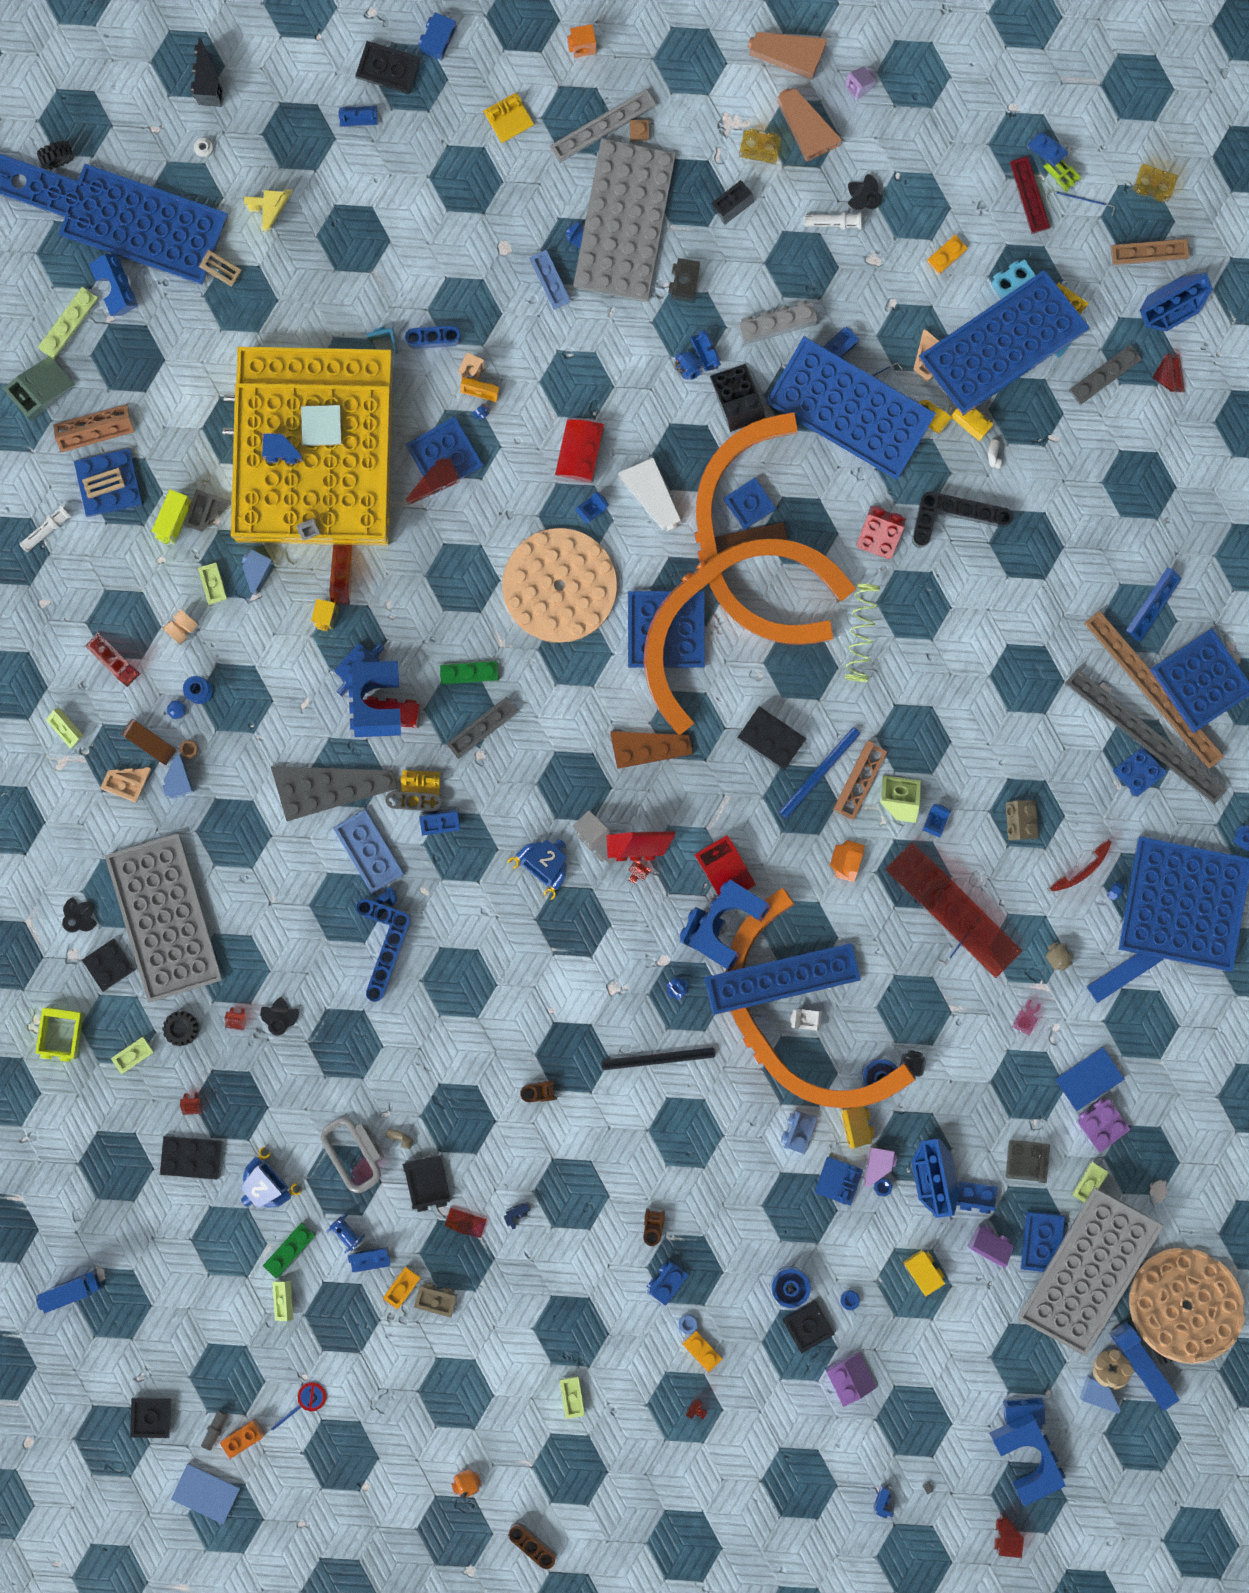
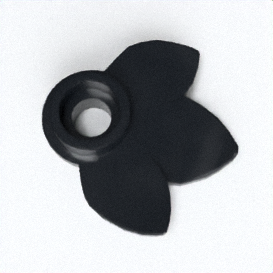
M867 174L863 184L858 182L848 183V191L853 197L848 202V205L855 210H862L864 208L876 209L879 207L881 195L878 193L879 184L877 180L870 174ZM870 197H873L875 199V202L870 203L868 199Z
M73 897L68 899L63 907L65 917L63 918L62 926L64 930L69 933H74L78 930L84 932L92 930L97 925V922L90 918L94 911V904L92 902L78 904ZM70 920H74L76 923L75 925L71 926L68 924V922Z
M279 997L274 1001L271 1008L261 1007L260 1016L262 1021L268 1025L270 1033L279 1036L286 1032L287 1027L293 1026L297 1022L299 1009H289L286 1001ZM277 1022L281 1024V1028L279 1030L275 1029L274 1027L275 1023Z

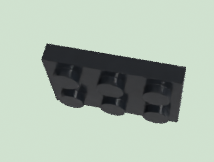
M366 41L355 77L410 95L421 57Z
M163 1136L160 1175L218 1180L222 1141Z

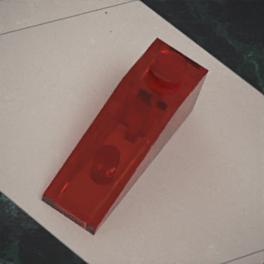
M442 458L435 462L436 465L430 468L405 500L408 505L460 482L450 458L447 460Z
M333 545L329 588L330 601L336 603V605H350L352 545Z
M99 632L85 645L125 686L128 687L141 674Z

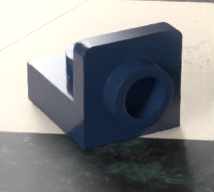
M528 1202L506 1210L507 1215H504L507 1226L512 1227V1230L517 1227L513 1217L516 1216L519 1219L528 1215L527 1212L531 1209Z

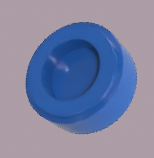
M847 1290L842 1293L840 1303L846 1310H854L859 1306L860 1298L855 1291Z

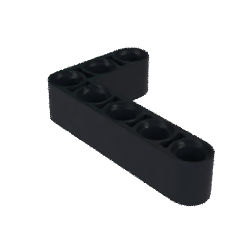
M926 492L919 502L912 534V544L917 548H924L929 543L936 514L1005 528L1012 522L1013 513L1010 509L935 492ZM926 497L932 498L934 505H926L924 499ZM943 502H951L952 509L946 510L943 507ZM962 506H969L971 508V513H963ZM983 509L988 510L990 517L983 518L980 511ZM999 514H1006L1008 522L1000 521ZM928 516L930 523L927 525L922 524L920 517ZM916 535H924L926 542L919 543L916 540Z

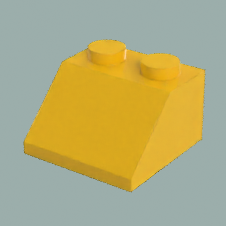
M865 1106L841 1108L848 1147L853 1149L872 1143V1138H875L873 1127L868 1125L867 1119H871L869 1108H865Z

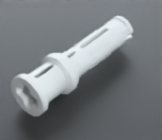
M842 212L840 215L804 214V227H840L842 230H845V228L861 230V212H858V214Z
M59 505L57 511L51 516L48 515L46 521L19 543L20 546L28 553L54 529L58 530L64 521L68 518L71 519V514L64 506Z

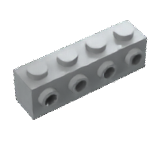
M803 301L797 303L796 307H781L775 313L767 311L759 314L760 317L752 319V316L743 318L738 324V330L743 345L814 326L817 323V317L813 303Z

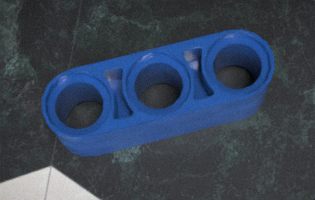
M455 326L423 327L409 329L405 334V340L412 349L453 347L460 343L461 335ZM454 332L457 334V337L454 340H449L447 335ZM430 334L438 335L436 341L428 340ZM412 335L419 336V340L415 343L410 342L409 338Z

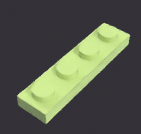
M81 287L42 340L38 349L52 359H55L99 300L98 297Z

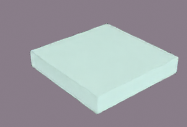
M340 405L301 406L303 446L342 445Z

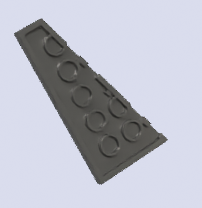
M271 766L287 822L397 789L392 770Z

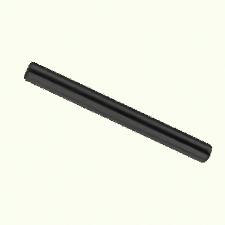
M712 1047L607 1059L601 1061L602 1070H613L714 1058L716 1055L715 1049Z

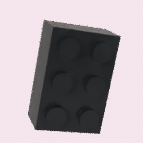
M758 706L737 737V740L782 771L787 768L807 739L760 706Z

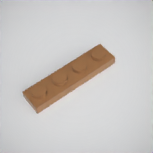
M1188 239L1111 245L1112 266L1189 259Z

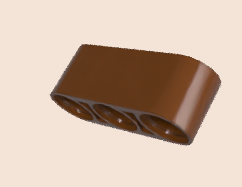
M134 719L129 721L121 733L122 736L164 765H167L177 751Z
M517 1522L511 1525L508 1533L510 1541L541 1568L551 1569L555 1564V1552L522 1523ZM514 1529H520L523 1535L521 1537H515L513 1536L512 1531ZM535 1542L538 1547L535 1550H530L527 1548V1543ZM546 1554L550 1555L552 1561L545 1563L541 1557Z

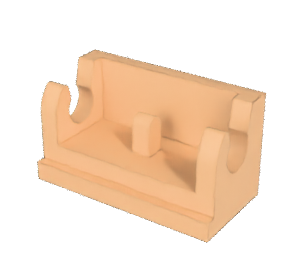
M467 352L458 370L460 379L462 377L468 378L470 373L471 376L476 374L474 379L478 381L482 371L486 369L485 361Z

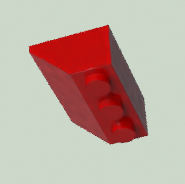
M567 419L555 471L556 476L592 483L604 424L588 420Z
M367 696V699H362L368 707L373 709H400L401 727L419 728L421 705L416 704V700L405 699V703L397 702L396 698H386V701H379L378 697Z
M675 831L629 832L606 835L608 858H616V862L627 861V858H630V861H642L641 857H644V861L656 860L655 856H663L675 836Z

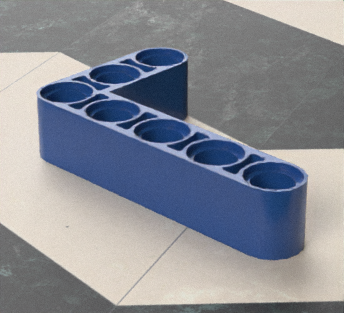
M361 899L356 904L358 914L389 925L366 990L368 1000L377 1002L382 1000L386 993L411 919L405 912L368 899ZM364 902L370 904V911L368 913H363L360 909ZM381 909H386L389 913L388 917L384 920L380 919L378 915ZM400 915H404L407 919L404 926L397 924L396 920ZM394 933L400 936V941L397 944H392L390 941V936ZM387 951L392 952L394 956L393 960L389 963L383 958ZM381 969L387 973V977L383 981L377 978V972ZM373 988L380 990V996L377 999L372 998L370 995V991Z
M1124 1322L1109 1332L1118 1348L1127 1358L1163 1411H1166L1180 1401L1141 1345L1140 1337L1129 1324Z

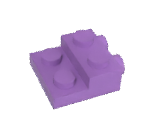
M1102 1098L1093 1104L1094 1108L1092 1110L1082 1112L1078 1116L1079 1120L1076 1121L1099 1153L1131 1130L1110 1100H1103Z

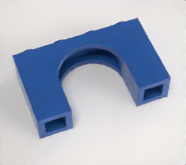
M398 661L352 663V670H348L349 682H352V686H349V698H353V702H349L350 714H353V718H350V730H354V737L401 736L400 709H373L362 701L365 694L371 690L399 688Z
M729 880L722 885L720 889L721 894L718 899L715 898L712 901L709 913L705 914L700 920L699 929L691 934L688 945L731 971L740 954L723 944L718 938L716 926L719 918L726 911L739 909L762 922L771 905L734 881Z
M96 1270L38 1294L37 1305L45 1314L88 1297L92 1292L100 1290L102 1286Z
M1032 1413L989 1433L1000 1456H1004L1024 1446L1034 1447L1041 1453V1460L1037 1469L1031 1474L1012 1482L1024 1506L1066 1487L1063 1480L1066 1476L1062 1468H1058L1056 1462H1058L1057 1456L1054 1451L1050 1452L1048 1446L1051 1443L1046 1434L1042 1435L1041 1429H1043L1039 1418L1035 1419Z

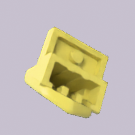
M286 189L284 192L264 190L263 198L244 196V206L248 208V211L260 212V209H263V232L272 229L293 190Z

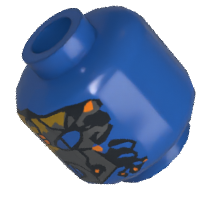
M681 352L676 356L674 369L684 380H693L701 374L702 363L693 352Z

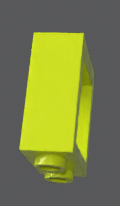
M169 489L151 530L158 541L167 545L169 542L175 544L192 502L186 495Z
M42 1007L35 1054H41L40 1058L52 1059V1056L60 1057L59 1060L71 1062V1059H76L84 1013ZM49 1016L76 1020L71 1053L45 1049Z

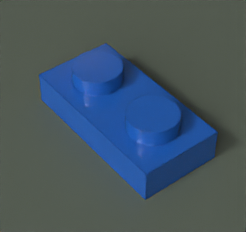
M1043 132L1039 133L1028 143L1029 149L1052 166L1057 165L1068 155L1064 147Z

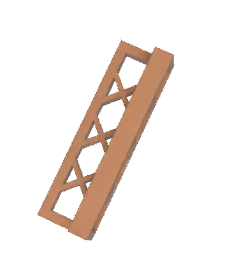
M127 404L53 424L55 440L61 453L134 433ZM124 412L123 415L116 416L117 414ZM68 428L66 431L59 432L61 429Z
M870 741L865 743L833 811L854 820L887 751L875 746ZM872 749L881 753L879 760L873 763L869 759ZM869 766L872 774L870 778L862 780L860 772L862 768ZM861 783L863 793L854 797L852 789L854 785ZM860 798L856 805L855 799ZM851 800L855 807L852 815L842 810L845 803Z

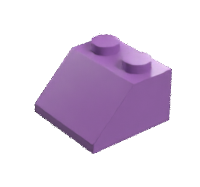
M986 1225L983 1228L977 1226L967 1246L1006 1269L1014 1248L1010 1244L1011 1239L1002 1234L1000 1237L994 1235V1230Z
M860 1352L825 1368L843 1407L863 1398L877 1388Z

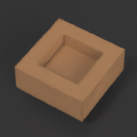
M630 120V141H649V120Z

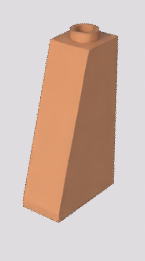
M757 32L755 38H750L747 48H750L749 55L812 80L826 47L827 39Z
M788 88L779 93L777 102L806 162L840 147V137L796 88L792 90Z

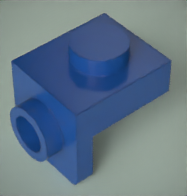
M596 491L588 500L579 505L575 511L586 524H589L600 516L609 504L605 497Z
M933 804L922 831L940 838L951 810L943 805Z
M1238 826L1234 832L1236 836L1233 839V843L1249 851V826Z

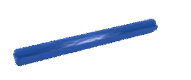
M853 727L783 806L780 810V814L783 817L787 818L857 739L860 732Z

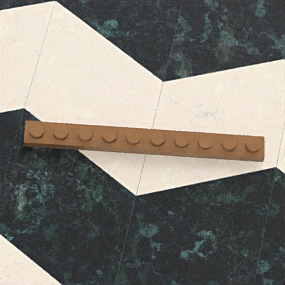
M1100 611L1084 623L1207 769H1210L1224 757L1201 729L1192 733L1150 669Z

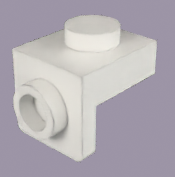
M793 1009L790 1016L791 1027L820 1031L822 1012Z

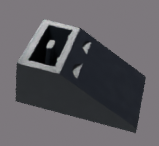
M198 38V44H195L194 55L197 56L196 63H193L192 68L195 81L191 82V93H193L198 105L221 107L223 87L202 39Z
M746 364L710 376L730 432L766 418L763 404Z

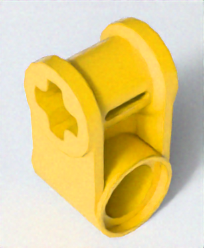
M921 400L920 404L936 413L929 427L940 434L952 419L951 416L931 401Z

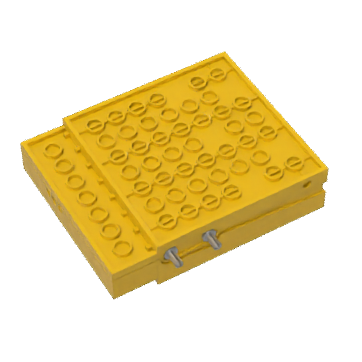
M237 347L235 395L224 394L223 396L224 401H235L234 428L222 429L223 434L234 435L231 537L237 543L389 546L393 411V354L391 350ZM340 405L342 445L303 446L301 406ZM263 433L283 434L301 454L303 462L287 464L286 461L278 460V463H268L262 457ZM315 518L321 534L303 541L296 525Z

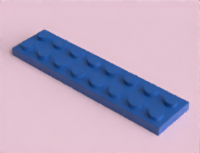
M852 943L704 977L713 1015L861 981Z

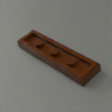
M784 522L715 537L717 554L731 546L750 540H787Z

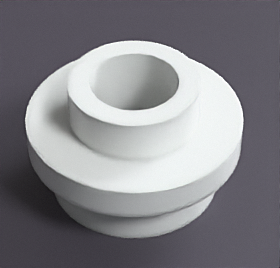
M200 138L194 143V151L199 157H207L212 153L213 145L210 140ZM202 144L206 145V148L204 150L200 149V146Z

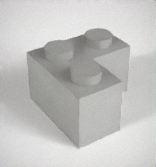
M588 811L573 825L577 831L575 835L582 842L586 840L584 844L592 852L596 850L594 855L601 862L605 860L611 865L616 858H608L606 835H612V833Z

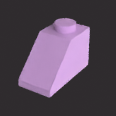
M863 66L848 74L845 86L858 100L875 86L876 77L870 69L867 70Z
M870 1147L864 1180L865 1186L870 1187L891 1172L892 1167L896 1166L897 1156L894 1155L893 1150Z

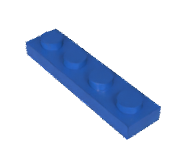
M1167 567L1126 631L1135 640L1142 641L1182 578L1173 569Z

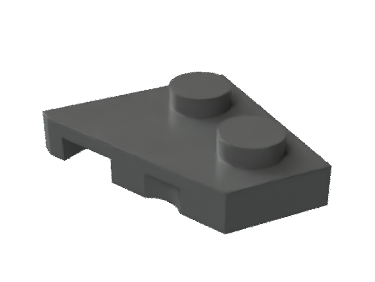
M196 489L183 525L203 532L232 502Z

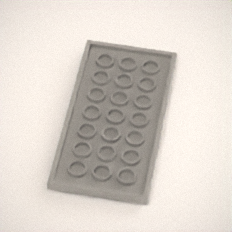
M601 138L573 288L648 302L675 153Z
M177 833L105 855L148 1003L222 981V975L180 834Z
M1094 1186L1023 1306L1018 1319L1080 1354L1087 1356L1162 1230L1163 1224Z

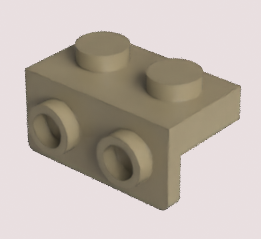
M1036 800L1006 802L1008 840L1038 839Z
M425 1282L424 1285L420 1284L414 1308L451 1318L458 1294H454V1290L443 1287V1290L436 1289V1285Z

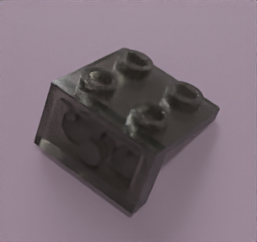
M1009 1140L1005 1177L1008 1179L1047 1183L1050 1144Z

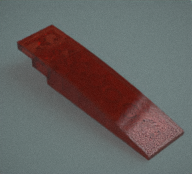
M912 842L884 869L994 978H997L1022 952Z

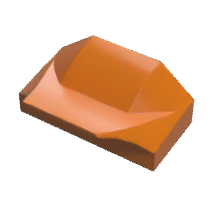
M848 840L843 844L835 845L830 866L835 871V877L851 882L855 881L865 845Z

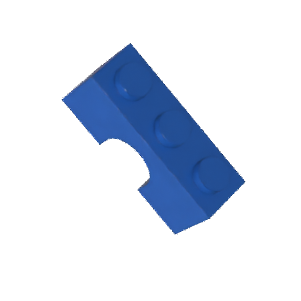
M103 254L89 264L96 281H109L111 284V292L104 298L110 316H123L138 306L135 294L132 292L128 277L124 273L117 254Z

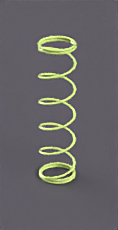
M859 583L856 584V588L860 589L861 591L856 592L855 597L865 603L874 606L855 609L852 613L857 618L872 624L855 626L851 628L850 631L855 636L871 642L856 643L848 647L849 651H851L852 653L864 657L868 660H859L847 663V669L859 675L846 674L844 678L852 681L867 682L869 681V677L867 675L850 669L848 665L852 663L871 661V658L852 651L850 647L861 644H870L873 643V641L855 634L852 630L854 628L874 626L876 624L872 621L857 616L854 612L861 609L877 608L878 605L859 598L857 594L865 591H879L880 587L872 584Z

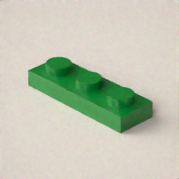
M497 661L440 665L441 685L499 681Z
M301 1222L262 1267L277 1279L316 1234Z

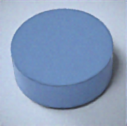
M685 1314L680 1317L678 1326L684 1334H692L696 1331L698 1322L693 1315Z

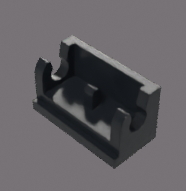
M740 180L714 200L711 205L715 214L720 216L721 221L725 225L754 203L753 193Z

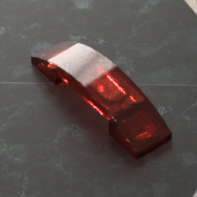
M1108 839L1091 852L1096 859L1069 881L1065 876L1058 879L1048 888L1049 892L1072 887L1091 875L1107 855L1111 841Z

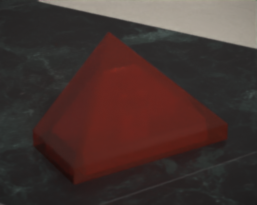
M1166 354L1153 376V379L1170 392H1185L1180 355Z
M450 1207L444 1226L461 1234L481 1238L487 1219Z

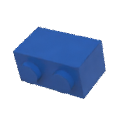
M436 12L433 17H429L426 24L427 31L421 35L418 42L421 52L442 61L456 30V21Z

